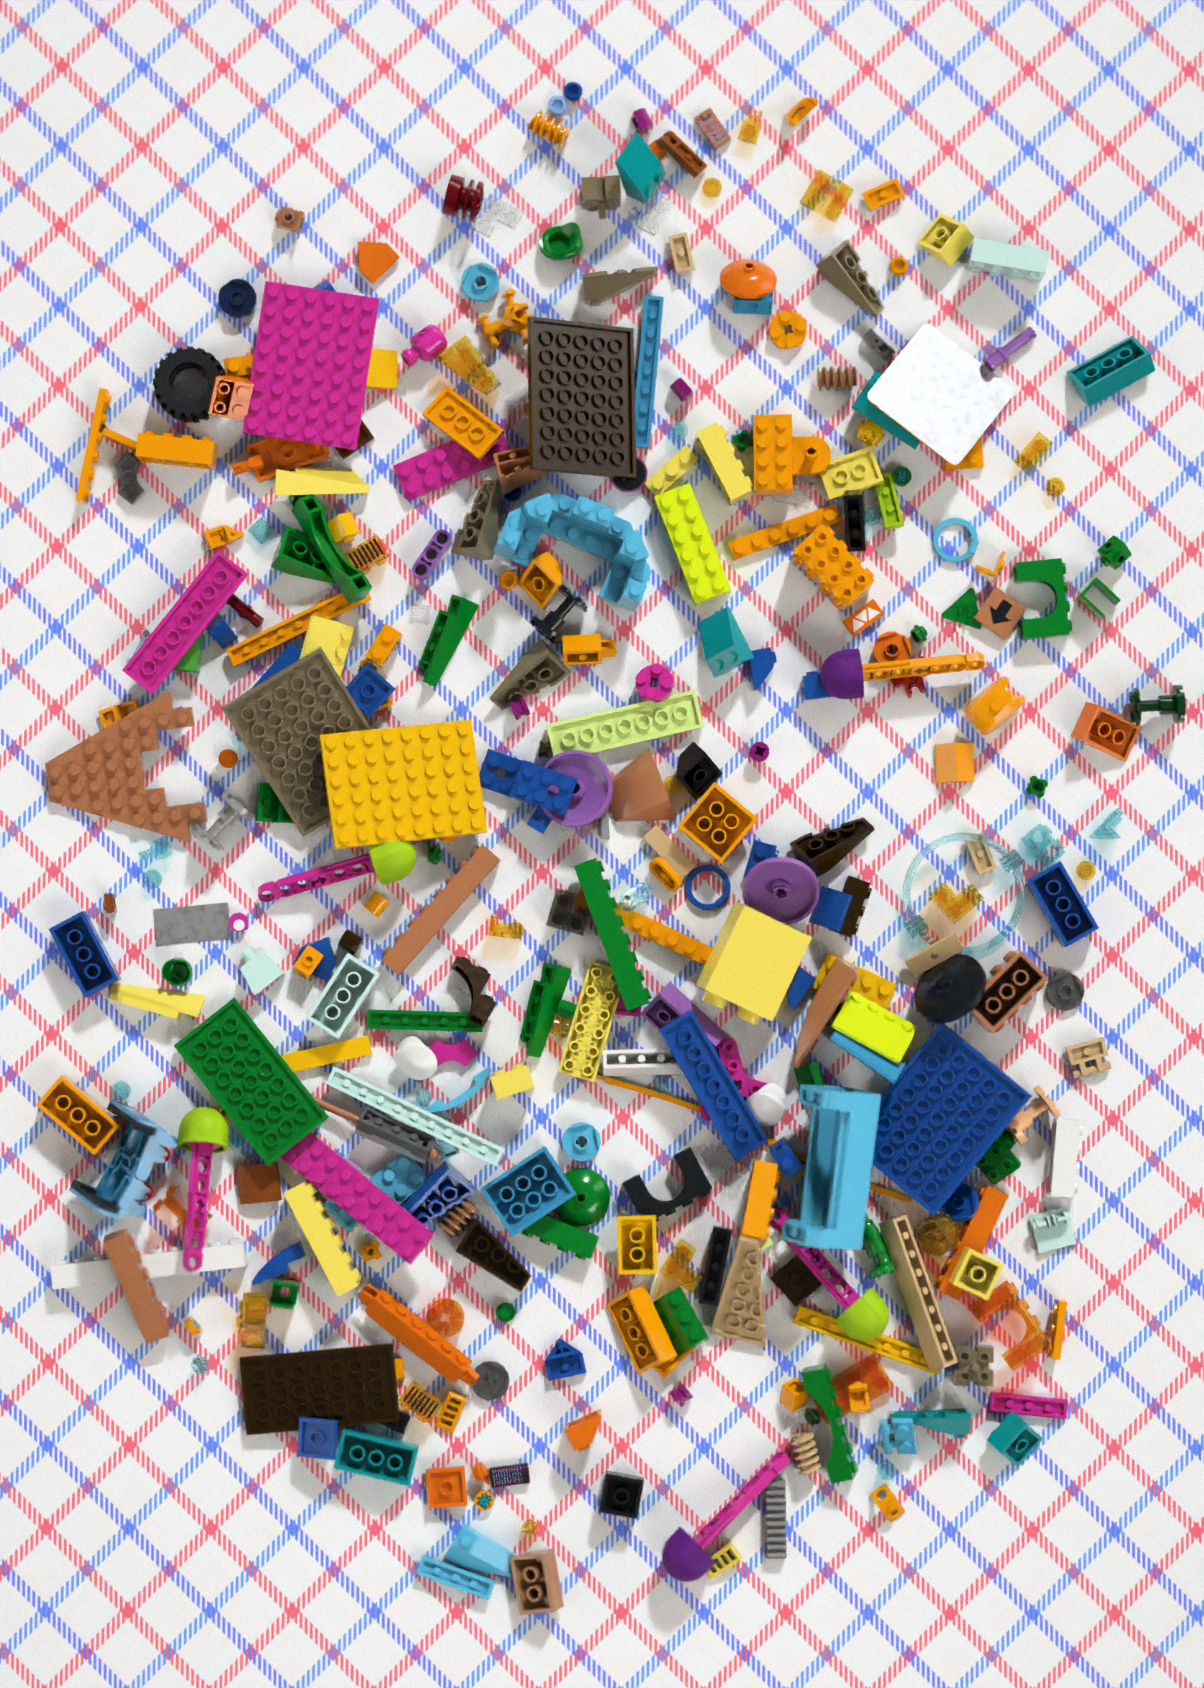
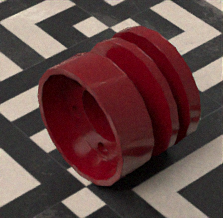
M452 174L445 194L443 214L455 217L459 209H461L462 219H466L468 212H470L469 220L475 222L483 204L484 182L479 181L476 189H474L475 180H471L468 187H465V178Z

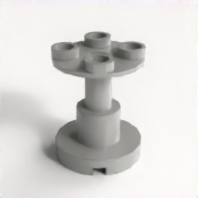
M226 790L221 797L227 804L219 811L218 815L220 817L206 832L198 824H195V831L202 838L207 836L210 839V845L217 851L225 849L215 839L228 824L232 827L241 816L248 821L254 817L232 795L228 797L229 793Z

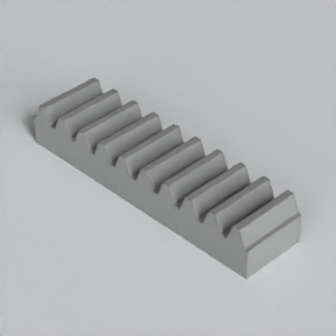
M773 1479L766 1486L767 1559H786V1480Z

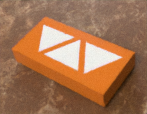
M872 599L842 623L852 636L855 637L882 617L884 612L875 600Z

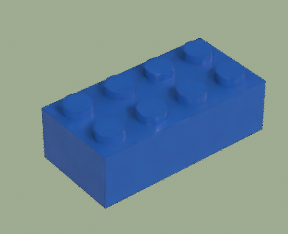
M1061 861L1025 880L1027 887L1063 948L1099 929Z
M82 911L49 929L84 997H89L122 980L86 911Z

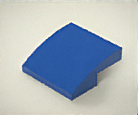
M821 886L819 901L811 913L809 922L840 932L853 896Z

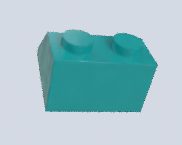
M1011 1411L986 1440L1018 1468L1043 1438Z

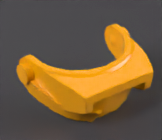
M806 97L794 105L784 115L788 120L789 126H796L799 121L818 105V100L815 97ZM801 106H803L800 110H798V111L794 114L793 117H791V116L793 115V113H794L798 108H800Z

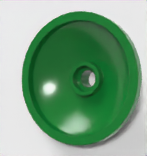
M575 1168L564 1173L577 1195L555 1209L558 1215L564 1221L576 1226H586L597 1222L606 1213L610 1203V1191L604 1178L597 1172L587 1168ZM579 1194H583L585 1196L584 1201L578 1200L577 1197Z

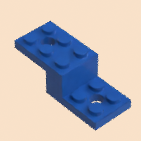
M488 749L479 773L481 787L564 816L578 781L577 778ZM497 768H503L506 772L505 776L501 779L495 777L494 773ZM550 786L558 787L559 792L556 796L548 794Z

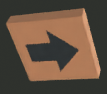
M994 587L973 619L1005 640L1027 608L999 588Z

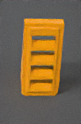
M449 1390L435 1426L453 1433L467 1396ZM450 1398H452V1399H455V1400H457V1401H460L461 1404L458 1405V1404L453 1403V1402H451V1401H449V1400H450ZM447 1405H450V1406H452V1407L457 1408L458 1411L455 1412V1411L450 1410V1409H448V1408H446V1407H447ZM444 1412L454 1415L455 1418L452 1419L448 1416H445ZM441 1419L452 1422V1425L449 1426L442 1423Z

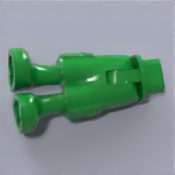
M866 1213L863 1244L868 1258L873 1257L875 1261L874 1269L868 1273L869 1279H873L896 1269L886 1253L887 1249L880 1237L878 1227H876L872 1219L868 1218Z

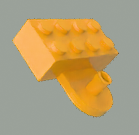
M792 414L753 415L755 496L793 495V476L818 475L827 469L831 461V451L828 444L823 439L815 436L793 437Z

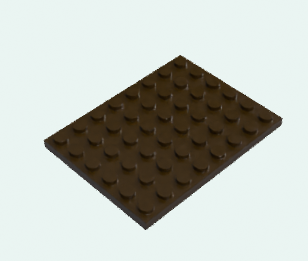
M533 316L528 317L529 470L635 479L634 328Z

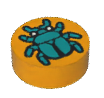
M189 1317L185 1321V1326L192 1335L198 1336L203 1332L202 1327L193 1317Z
M487 1490L480 1491L475 1497L477 1508L483 1511L492 1508L494 1504L493 1494Z

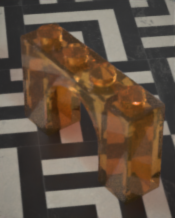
M1006 1280L992 1290L988 1300L981 1297L968 1307L979 1324L1001 1310H1012L1023 1318L1026 1325V1334L1023 1340L1002 1355L1007 1365L1014 1372L1052 1346L1050 1343L1052 1338L1047 1331L1042 1332L1039 1327L1041 1325L1039 1319L1035 1314L1031 1316L1028 1311L1029 1305L1024 1298L1020 1300L1016 1294L1019 1291L1014 1283L1009 1284Z

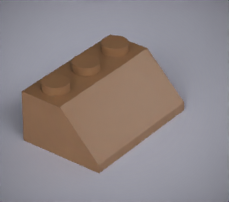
M554 1549L536 1550L510 1557L519 1615L555 1612L564 1607Z

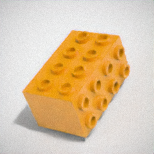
M822 524L794 549L791 555L793 557L792 560L798 567H802L806 571V576L812 582L815 581L819 585V590L825 596L828 595L831 598L832 604L838 610L844 611L871 587L875 581L873 579L874 575L868 568L864 569L860 565L861 561L855 554L851 555L846 550L848 547L842 540L838 541L833 536L835 533L828 525L825 527Z

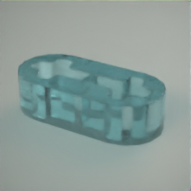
M642 882L624 892L619 900L620 908L624 911H632L648 901L652 894L651 886L648 883ZM640 889H641L642 891H645V890H646V891H647L646 895H645L644 893H642V894H640V895L638 896V894H639V892H640ZM625 899H626L627 901L630 900V899H632L631 904H630V903H626V904H625V903H624Z

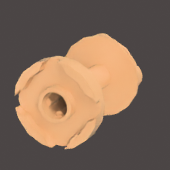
M1039 1085L1033 1089L1040 1100L1026 1111L1021 1109L1007 1127L1008 1131L1020 1145L1028 1141L1023 1132L1034 1124L1032 1120L1048 1109L1056 1119L1061 1116L1050 1097L1047 1098L1044 1095L1045 1092Z

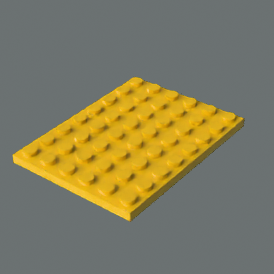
M471 720L323 734L319 736L335 850L371 846L389 841H418L487 833Z

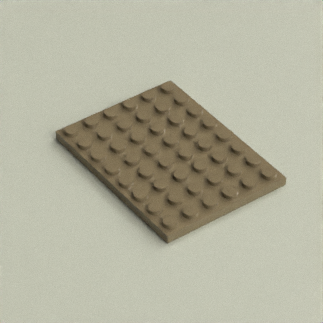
M320 646L221 707L303 837L330 821L319 736L323 734L372 730Z

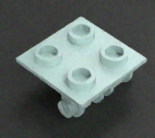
M1066 1206L1029 1216L1039 1253L1076 1244L1070 1221L1071 1216Z

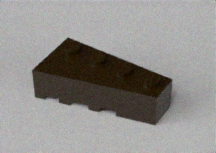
M475 1218L455 1252L518 1292H521L531 1274Z

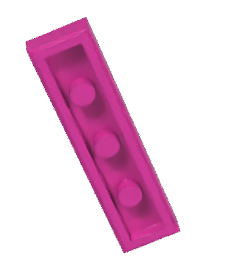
M990 1392L989 1411L1010 1413L1013 1411L1015 1414L1058 1419L1067 1418L1068 1399Z

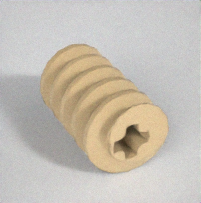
M800 1432L792 1434L790 1437L796 1440L791 1442V1445H797V1448L792 1451L799 1453L794 1459L801 1461V1463L796 1465V1468H802L798 1475L815 1472L821 1467V1464L817 1463L819 1456L814 1455L818 1451L817 1448L813 1447L816 1445V1441L810 1440L814 1437V1433Z

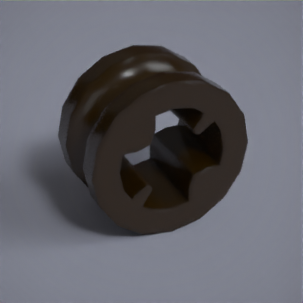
M540 740L539 758L545 756L548 759L549 741L543 743Z

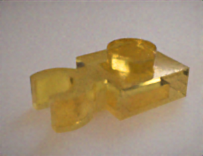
M750 108L748 111L749 121L743 120L738 140L756 145L762 126L757 124V122L762 118V111L759 112L757 117H754L751 114L753 108Z

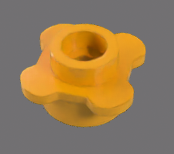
M374 1240L372 1243L361 1244L360 1249L363 1251V1260L365 1262H369L370 1259L381 1258L377 1241Z

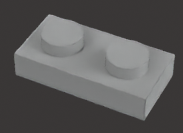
M608 809L601 816V824H597L598 835H602V839H610Z

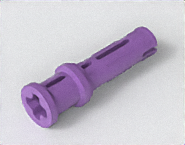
M1028 327L1005 346L997 347L993 354L983 358L985 366L991 372H994L997 366L1008 361L1009 356L1037 336L1035 331Z

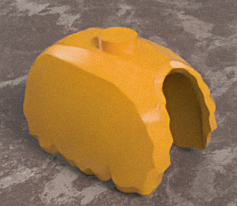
M1006 676L993 682L964 709V715L974 722L982 735L986 736L996 730L1025 702L1023 695L1015 696L1008 689L1009 679Z

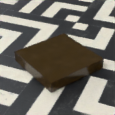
M797 1255L770 1278L795 1307L799 1306L822 1285Z

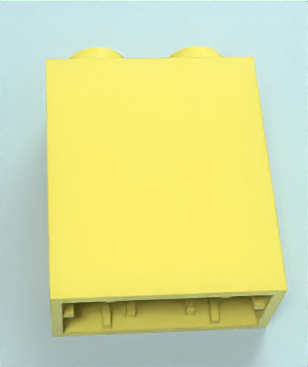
M734 902L696 983V986L706 990L702 1000L722 1010L728 1000L740 1006L736 1014L737 1017L756 1026L761 1016L773 1021L812 937L746 905Z

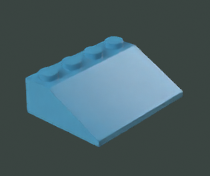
M543 1146L480 1188L511 1237H514L577 1195L546 1146Z

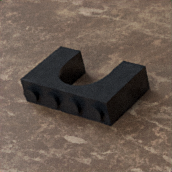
M691 1147L673 1155L684 1176L683 1190L676 1198L668 1201L654 1198L646 1188L640 1174L622 1182L639 1215H656V1222H658V1217L663 1214L667 1217L675 1213V1208L682 1205L684 1208L693 1203V1198L697 1196L703 1198L710 1194L709 1190L712 1187Z

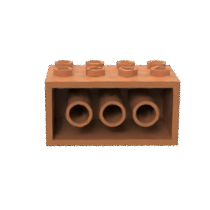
M1021 950L1009 951L1003 957L1004 962L1001 965H995L989 971L991 975L986 978L984 994L979 1003L969 1012L987 1032H999L1005 1026L1004 1022L1009 1018H1013L1018 1013V1008L1023 1004H1027L1032 999L1031 995L1035 991L1041 990L1046 984L1045 981L1048 977Z

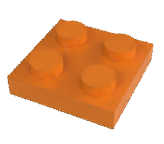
M465 1466L426 1469L429 1509L468 1505Z

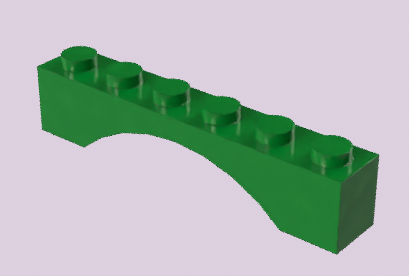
M307 495L299 498L291 511L349 604L365 599L372 586L363 571L353 566L337 547L328 528L324 509L315 495Z
M826 1363L805 1367L800 1373L805 1392L813 1397L822 1407L831 1426L832 1450L826 1464L830 1482L833 1484L853 1480L858 1472V1466L852 1458V1444L848 1443L847 1426L842 1422V1408L837 1404V1390L832 1386V1372L827 1368Z

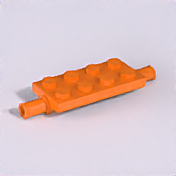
M267 438L245 446L249 456L247 460L231 465L235 476L252 470L255 472L258 482L261 483L275 478L276 469L294 471L296 467H305L331 457L327 446Z

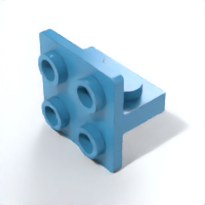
M773 292L758 299H743L734 296V314L772 315Z

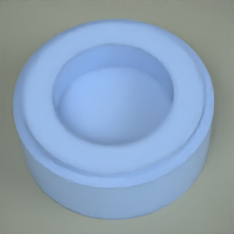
M554 96L549 100L548 109L552 115L561 116L567 110V102L561 96Z

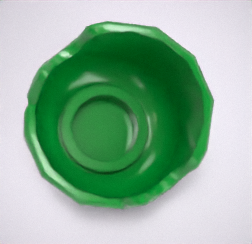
M172 958L165 962L162 967V978L166 979L172 986H183L193 976L192 966L184 958Z

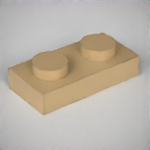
M687 232L668 236L676 275L695 271Z
M983 832L964 839L978 875L997 868Z

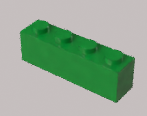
M548 1214L521 1232V1234L530 1238L533 1235L539 1237V1241L544 1244L558 1245L557 1249L567 1253L570 1250L575 1253V1257L582 1260L591 1258L599 1236Z

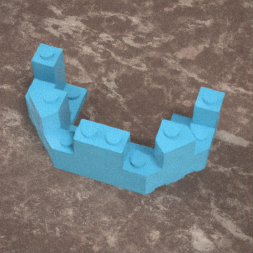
M560 492L554 495H550V493L524 502L521 508L509 512L492 552L528 568L540 536L543 533L612 562L598 598L631 612H634L641 603L651 574L646 561L649 554L639 530L634 532L630 522L614 516V509L581 495L576 500Z

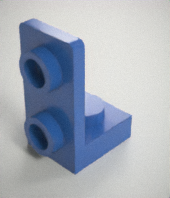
M538 806L532 817L528 820L527 825L544 835L552 819Z

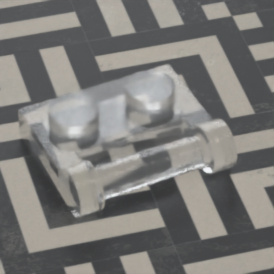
M817 475L793 476L794 480L809 483V487L793 484V495H773L772 500L810 508Z
M718 1146L707 1179L744 1191L755 1158L743 1156L735 1161L729 1151L723 1150V1147ZM720 1157L746 1165L745 1169L741 1170L720 1163Z

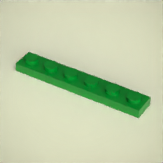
M367 1009V1029L483 1032V1027L467 1019L469 1012Z

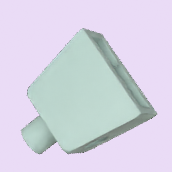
M248 947L240 953L246 961V964L240 967L254 995H258L285 974L264 952H260L255 956Z

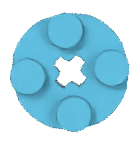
M478 263L466 268L462 275V289L466 296L473 301L487 302L496 295L499 289V276L496 270L489 264ZM484 278V283L486 284L478 287L475 280Z
M584 1122L572 1124L565 1131L562 1138V1146L565 1153L577 1161H586L594 1157L601 1144L598 1131L592 1125ZM579 1136H582L583 1139H587V1143H584V1147H580V1144H576V1141L579 1140Z

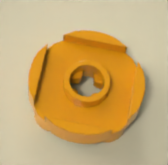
M784 310L777 314L769 326L772 342L784 350L799 347L807 335V323L804 318L794 311ZM791 326L793 333L785 335L783 327Z

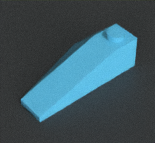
M463 1523L444 1558L463 1568L513 1578L510 1557L517 1554Z

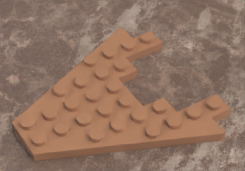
M168 691L46 762L45 768L50 802L186 842L191 841L189 823L208 821L205 802L167 806L165 787L146 789L141 752L160 749L157 730L195 726L193 707L173 709L171 691Z

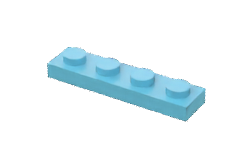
M424 1554L416 1574L487 1600L490 1598L496 1581Z

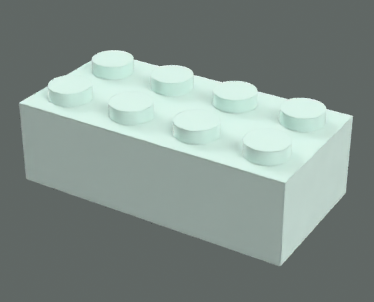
M974 238L969 248L966 269H970V272L982 273L983 271L995 277L1006 275L1012 280L1023 278L1027 279V282L1038 283V281H1042L1046 274L1050 251Z
M347 953L306 1018L340 1039L381 976V973L352 954Z

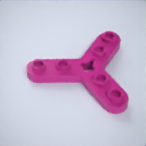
M724 1038L719 1042V1057L732 1080L741 1081V1089L739 1091L742 1097L749 1098L767 1084L745 1077L736 1041L732 1038ZM701 1105L699 1110L701 1118L711 1121Z

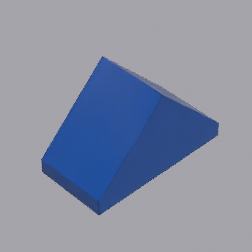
M219 613L206 628L223 650L238 638Z

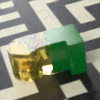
M560 999L550 1033L565 1037L576 1010V1004Z

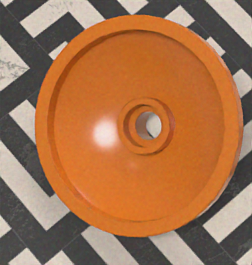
M742 259L734 261L722 269L720 284L727 293L735 297L758 299L774 291L777 285V276L763 262Z

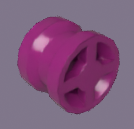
M524 697L520 698L517 702L512 701L509 703L516 720L520 719L523 715H530Z
M756 742L750 749L751 758L757 762L764 761L769 755V747L763 742Z
M681 1382L678 1384V1388L669 1392L681 1407L685 1405L686 1400L693 1398V1395Z

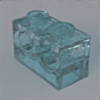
M1040 823L1024 835L1021 840L1045 868H1048L1065 853L1063 850L1065 847L1058 839H1053L1050 835L1052 833L1045 824L1042 826ZM1035 832H1040L1043 836L1040 843L1036 842L1033 838ZM1049 846L1055 850L1053 857H1049L1046 854V849Z

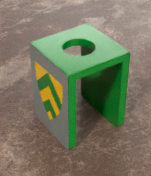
M1096 577L1076 599L1101 621L1106 616L1084 594L1094 585L1114 605L1118 604L1121 600Z
M274 1277L271 1280L273 1290L268 1306L294 1309L299 1281ZM286 1286L290 1289L289 1297L284 1298L280 1295L279 1290L281 1287Z

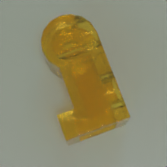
M490 917L489 936L518 939L523 936L524 927L521 923H499L498 917Z

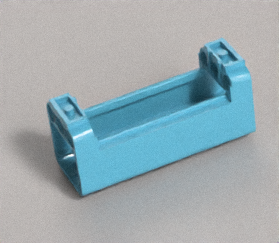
M800 1085L798 1102L803 1103L805 1106H813L799 1219H787V1221L783 1222L781 1240L814 1248L862 1249L881 1094L841 1086Z

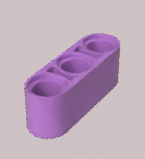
M446 530L435 532L414 563L412 572L416 579L426 580L450 546L451 536ZM440 535H446L448 540L446 543L440 544L437 542V538ZM431 550L437 553L436 558L433 560L427 558V553ZM420 566L426 568V573L422 576L416 574V569Z

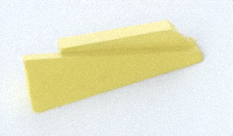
M296 467L295 472L276 469V496L369 493V484L365 483L354 469Z
M115 983L112 984L108 996L109 999L174 1019H179L181 1012L200 1017L205 1001L204 995Z

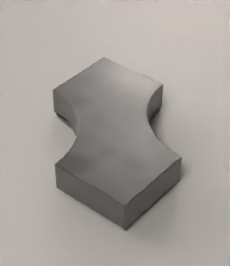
M126 451L114 465L121 476V485L117 493L133 505L145 490L138 482V470L141 463Z

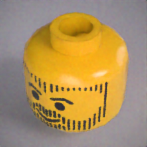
M870 419L866 422L861 421L856 428L858 431L857 439L867 447L877 446L885 435L883 433L884 429Z

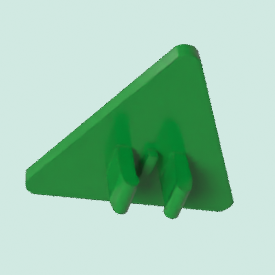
M970 588L947 608L941 614L942 618L981 629L982 625L973 619L978 612L974 589Z

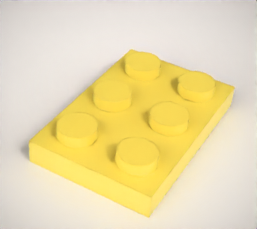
M871 446L831 460L827 469L820 473L830 502L842 498L845 490H865L884 483Z

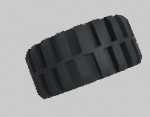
M181 347L176 349L177 352L173 354L169 352L166 354L168 357L165 360L161 359L159 368H156L154 372V393L159 404L176 420L180 419L186 423H189V421L198 423L201 419L205 421L210 419L209 416L211 414H208L214 382L216 376H226L223 367L211 353H207L201 348L187 347V349H182ZM189 368H197L203 371L209 383L206 393L200 399L193 402L180 400L173 390L176 376Z

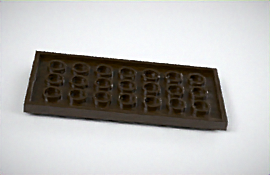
M393 1343L239 1357L246 1435L299 1431L300 1417L338 1420V1427L400 1421Z

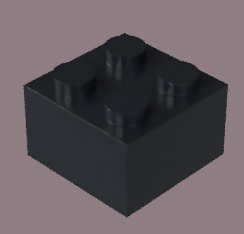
M606 1470L599 1512L637 1519L644 1477Z

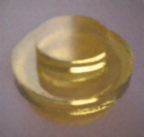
M1054 477L1047 481L1045 489L1050 496L1057 497L1064 492L1065 484L1060 478Z
M675 775L668 776L663 782L668 794H677L682 789V784Z
M1082 861L1078 864L1076 873L1079 878L1089 880L1095 875L1096 868L1092 862Z

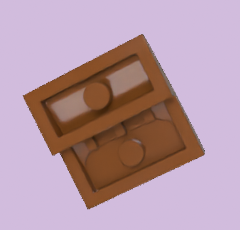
M274 1162L270 1166L266 1163L236 1166L241 1205L282 1200L278 1162Z

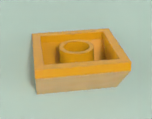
M972 743L935 745L936 783L974 782V752Z

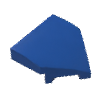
M325 937L315 942L306 943L301 947L293 965L309 945L323 954L322 960L312 972V975L327 982L336 966L337 956L334 955L330 944V938Z
M559 1338L545 1360L548 1380L551 1381L587 1373L583 1353Z

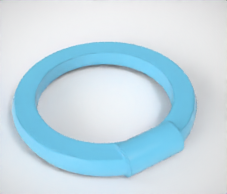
M950 518L941 522L936 527L932 539L934 550L938 556L952 563L963 562L975 554L979 543L977 532L973 525L961 518ZM959 524L970 532L972 540L965 554L954 557L945 554L941 550L938 542L939 534L948 525Z

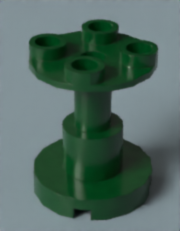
M1173 685L1171 695L1158 696L1157 700L1143 701L1140 699L1138 688L1135 687L1134 691L1129 692V701L1133 703V711H1130L1131 722H1135L1139 726L1141 723V712L1158 711L1159 715L1172 714L1175 723H1183L1185 719L1181 718V716L1186 714L1185 694L1180 692L1183 686Z

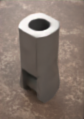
M872 329L862 337L885 361H888V357L891 354H895L894 349ZM882 345L886 348L883 352L879 349Z

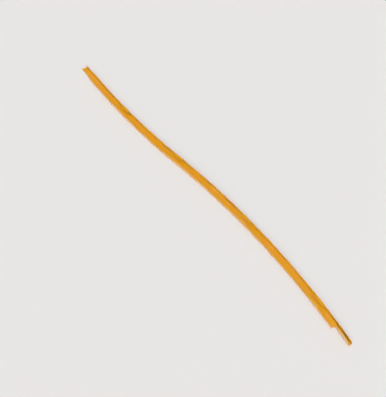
M600 1075L596 1076V1078L606 1080L605 1083L650 1095L699 1113L700 1106L620 1080ZM766 1136L768 1139L767 1143L772 1145L776 1142V1140ZM794 1150L799 1158L806 1162V1155ZM870 1183V1190L911 1202V1197Z

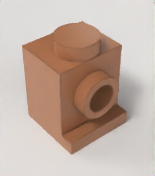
M283 206L281 211L277 210L275 221L278 228L297 234L301 233L305 220L303 211H296ZM287 215L292 216L290 221L285 220Z

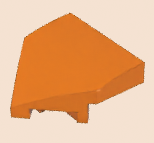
M358 241L357 266H359L362 274L373 284L400 257L387 243Z

